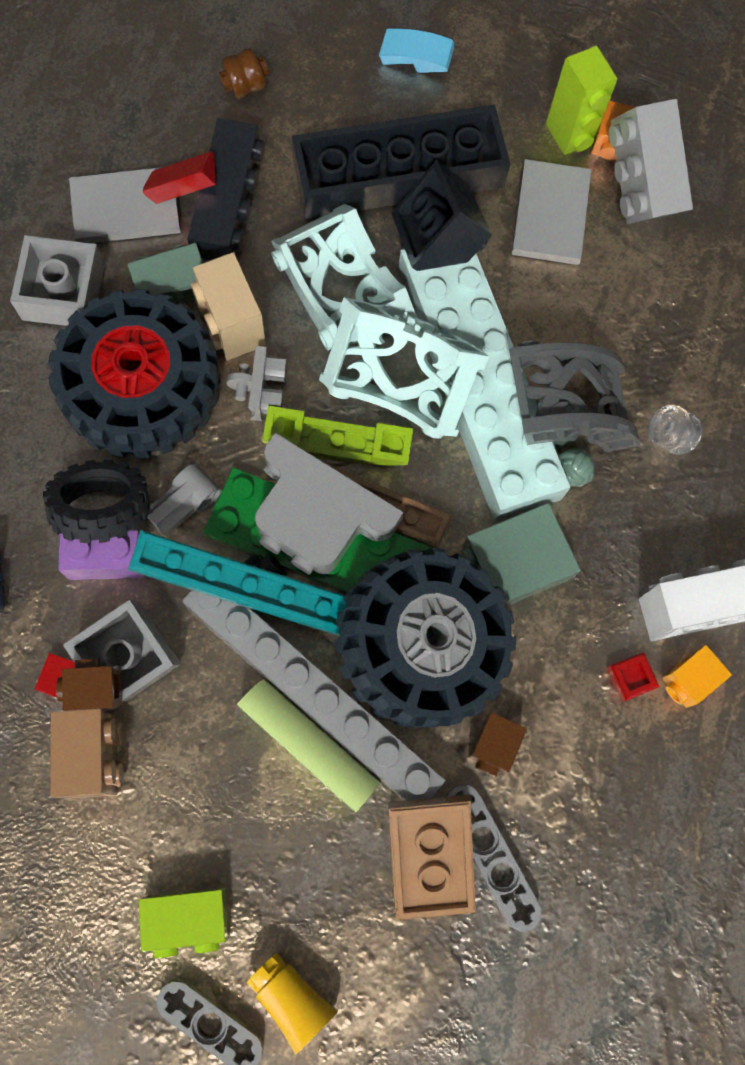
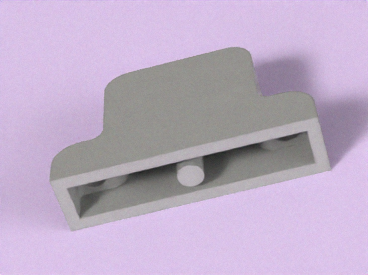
M277 433L272 436L264 450L266 459L264 471L278 482L255 515L258 533L261 536L259 542L275 554H278L281 550L292 557L291 563L304 573L310 575L312 571L318 574L332 572L357 535L362 534L375 542L384 541L391 538L401 524L404 512Z

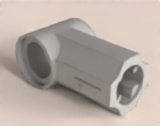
M196 463L191 464L175 477L172 487L150 505L147 518L167 537L193 513H200L209 508L219 498L222 490Z

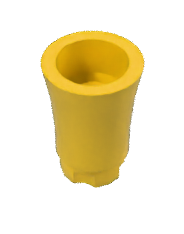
M275 953L247 981L251 989L258 993L256 996L257 1000L268 1011L280 1028L295 1055L339 1011L322 998L298 974L290 963L286 966V963L278 953Z

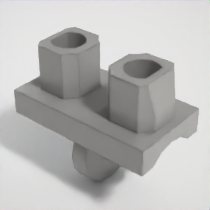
M256 346L252 375L249 374L250 366L248 364H239L238 373L229 374L226 384L231 389L236 390V400L245 401L247 392H250L248 405L249 410H251L250 418L251 420L262 421V414H267L268 405L281 408L283 406V390L265 388L266 380L285 382L287 361L285 358L268 355L267 347Z

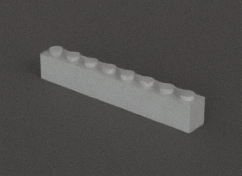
M193 590L182 600L186 608L267 679L401 800L432 798L446 781L250 608Z

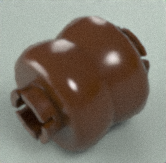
M251 48L244 49L238 55L225 57L222 60L224 70L218 72L226 93L232 90L237 99L244 98L251 92L265 89V76H270L263 55L260 54L257 57Z

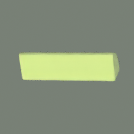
M267 679L257 683L237 703L242 711L355 813L381 784L376 777Z

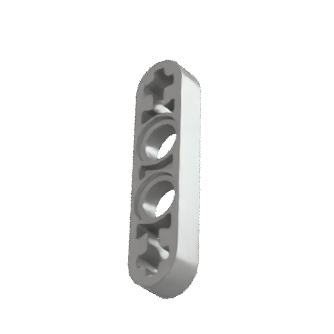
M469 785L453 787L448 791L446 797L456 796L455 794L458 792L462 795H470L473 800L471 802L472 815L477 816L481 812L484 818L483 820L472 822V833L478 827H486L492 833L493 843L487 850L480 851L473 846V862L504 920L510 927L518 931L527 932L533 930L541 919L540 905L480 794ZM499 863L507 864L513 873L511 882L504 887L496 886L491 879V871ZM519 885L523 889L522 892L515 893L519 902L523 905L530 904L531 910L527 913L529 920L525 923L519 918L513 919L512 914L517 910L512 899L508 897L503 903L500 897L501 895L513 892Z

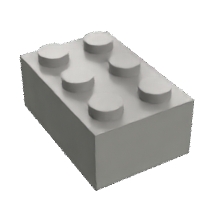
M677 99L638 106L612 119L609 128V140L611 146L615 147L617 162L614 166L616 180L621 185L620 210L623 217L626 218L627 225L692 210L693 205Z

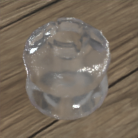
M676 405L664 406L657 410L648 425V435L651 442L658 448L666 449L669 453L675 455L687 454L694 450L700 443L703 434L700 419L693 413L687 412L682 407Z

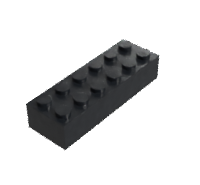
M495 104L292 136L293 162L305 219L323 217L343 204L356 208L357 211L398 205L436 160L466 181L471 192L505 187L510 168V160Z

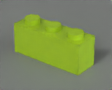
M597 45L565 58L546 125L564 155L576 150L578 152L584 151L594 143L617 82L616 75Z

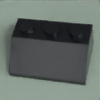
M438 160L433 163L391 213L410 265L416 271L468 263L476 253L481 252L492 236V232L467 182Z

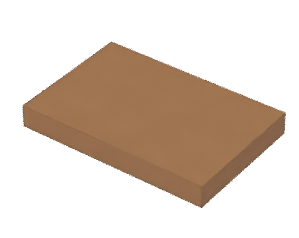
M469 795L387 802L396 920L476 913L471 801Z

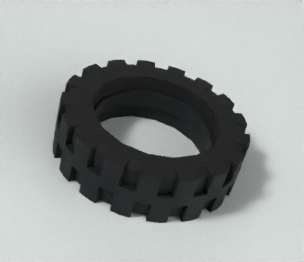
M95 460L85 461L84 465H71L67 471L56 473L54 480H49L45 485L46 491H43V500L49 526L52 525V530L57 535L62 533L64 539L70 541L79 539L80 543H91L92 540H99V543L110 541L112 537L117 536L119 539L128 535L127 531L138 529L141 526V520H146L149 515L150 502L146 478L141 476L139 469L136 467L131 469L129 464L125 462L117 464L113 460H103V462L96 463ZM109 491L125 496L124 499L116 504L102 509L84 510L70 506L72 501L93 492Z

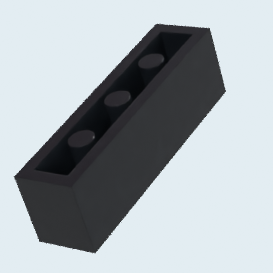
M217 118L209 152L212 151L214 153L215 185L199 190L187 238L189 245L196 243L199 254L203 259L214 260L233 252L235 254V251H241L244 233L240 229L242 221H248L250 215L251 201L248 200L250 190L255 191L258 171L255 170L256 161H262L265 147L264 140L259 138V129L256 124Z

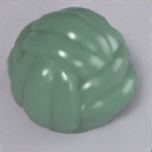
M572 448L558 455L570 486L581 487L592 481L595 465L592 456L588 452L579 448Z

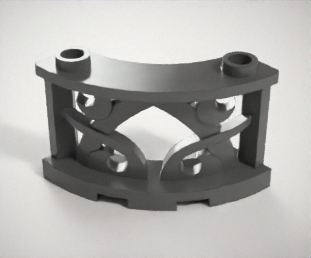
M536 340L524 341L518 344L516 348L509 349L527 445L556 441H574L577 439V434L586 435L588 443L602 447L604 452L641 446L637 427L628 420L619 374L625 373V367L622 359L616 353L591 344H539ZM542 367L544 374L536 372L529 378L535 384L547 385L546 388L526 386L524 384L522 368ZM578 371L582 372L591 381L601 397L594 402L591 412H589L586 404L579 396L570 391L563 390L568 381ZM527 398L540 399L535 417H530ZM566 405H568L571 408L572 413L566 412Z

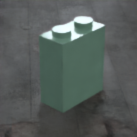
M549 503L467 536L463 544L464 549L461 550V555L470 559V566L474 568L481 566L490 574L488 580L492 585L501 588L506 597L503 599L505 607L569 581L581 571Z

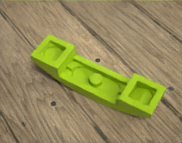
M268 405L262 438L263 443L268 444L272 436L277 433L317 458L368 465H408L413 428L377 423L376 428L305 417V411Z

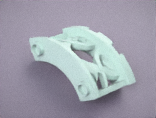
M343 204L333 209V212L280 238L272 240L275 251L271 252L273 261L280 272L285 270L297 295L318 328L319 337L327 351L332 348L338 329L337 325L342 317V313L339 311L342 303L322 296L323 283L329 265L344 275L359 276L364 274L365 278L356 289V300L363 301L365 293L375 292L376 296H367L368 303L388 308L387 313L390 316H400L399 319L407 321L408 315L417 318L406 287L395 279L386 266L380 268L372 259L371 255L375 254L376 250L362 225L356 208ZM338 223L339 225L327 240L324 241L318 232ZM310 237L320 250L319 255L312 248L302 246V251L308 259L305 262H299L293 256L290 246ZM344 255H353V262L349 264L342 262ZM304 278H311L310 289ZM356 325L348 347L358 342Z
M344 297L339 310L342 313V317L325 370L321 372L319 378L329 389L328 392L339 399H349V397L389 409L420 426L422 432L430 437L437 439L442 438L443 435L457 437L460 429L456 426L478 369H485L489 355L458 336H453V338L443 337L444 334L436 333L437 326L410 315H408L407 321L399 319L400 316H390L387 313L388 308ZM356 325L359 346L348 347ZM383 333L391 334L394 338V344L389 347H376L375 344L385 343L382 339ZM408 341L416 344L417 362L421 370L429 378L413 385L397 387L386 373L379 356L392 355L401 350ZM432 351L438 355V361L433 362L432 365L439 369V371H436L427 361V352ZM345 355H362L363 360L355 361L347 368L357 369L360 373L359 378L353 379L339 375ZM458 369L453 384L451 386L447 380ZM372 379H374L377 385L371 384L369 382ZM438 387L448 396L441 415L430 408L431 401H435L439 408L443 404L442 396L437 390ZM419 397L418 402L412 400L413 398Z

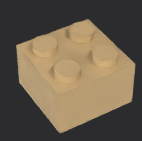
M234 252L192 267L196 282L190 285L196 299L195 304L202 321H206L210 340L214 344L215 351L222 349L228 361L254 351L256 346H266L262 314Z

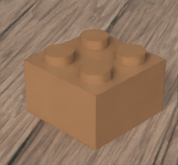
M102 709L51 712L50 797L74 799L117 795V786L123 785L124 774L122 762H117V746H122L123 728L121 722H116V716Z

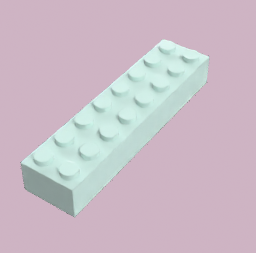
M405 249L400 250L398 272L403 285L406 287L417 318L437 326L436 333L444 334L443 337L453 338V336H458L489 355L485 369H478L457 426L460 429L461 437L494 522L562 500L570 489V485L553 442L527 445L509 349L514 348L477 254L468 263L416 271L411 267ZM429 351L432 361L437 362L438 355ZM522 368L524 384L526 386H529V383ZM458 369L447 380L451 386L453 384ZM527 398L530 417L532 418L535 417L538 405L535 399Z

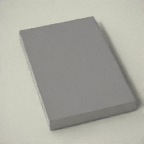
M528 159L524 160L511 255L579 265L582 256L591 169Z
M160 168L70 177L69 184L75 241L99 243L181 233L177 197L155 204L143 194V187L151 172Z

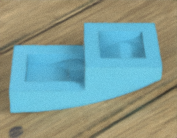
M398 28L386 29L379 57L383 65L414 64L417 73L448 72L455 43L452 39L430 32Z

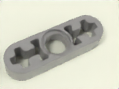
M174 979L160 990L156 1005L159 1014L165 1020L226 1065H258L263 1053V1041L254 1029L186 980ZM179 989L184 991L183 1002L191 1008L195 1006L196 1000L203 1004L194 1014L190 1024L184 1021L190 1012L180 1006L175 1011L168 1007L171 1001L167 996L168 991L172 994H175ZM205 1013H215L222 1021L221 1032L214 1037L204 1036L199 1030V1019ZM230 1025L237 1029L231 1036L235 1041L243 1044L246 1039L251 1040L253 1043L251 1052L255 1055L253 1058L245 1056L242 1060L235 1057L237 1048L229 1041L225 1049L218 1046L225 1038Z

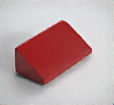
M210 151L152 171L143 187V194L155 204L215 185L214 153Z

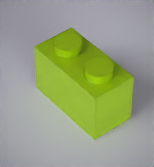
M225 888L148 896L138 899L141 952L153 951V958L178 955V948L194 946L195 953L214 952L220 950L219 943H224L229 939Z

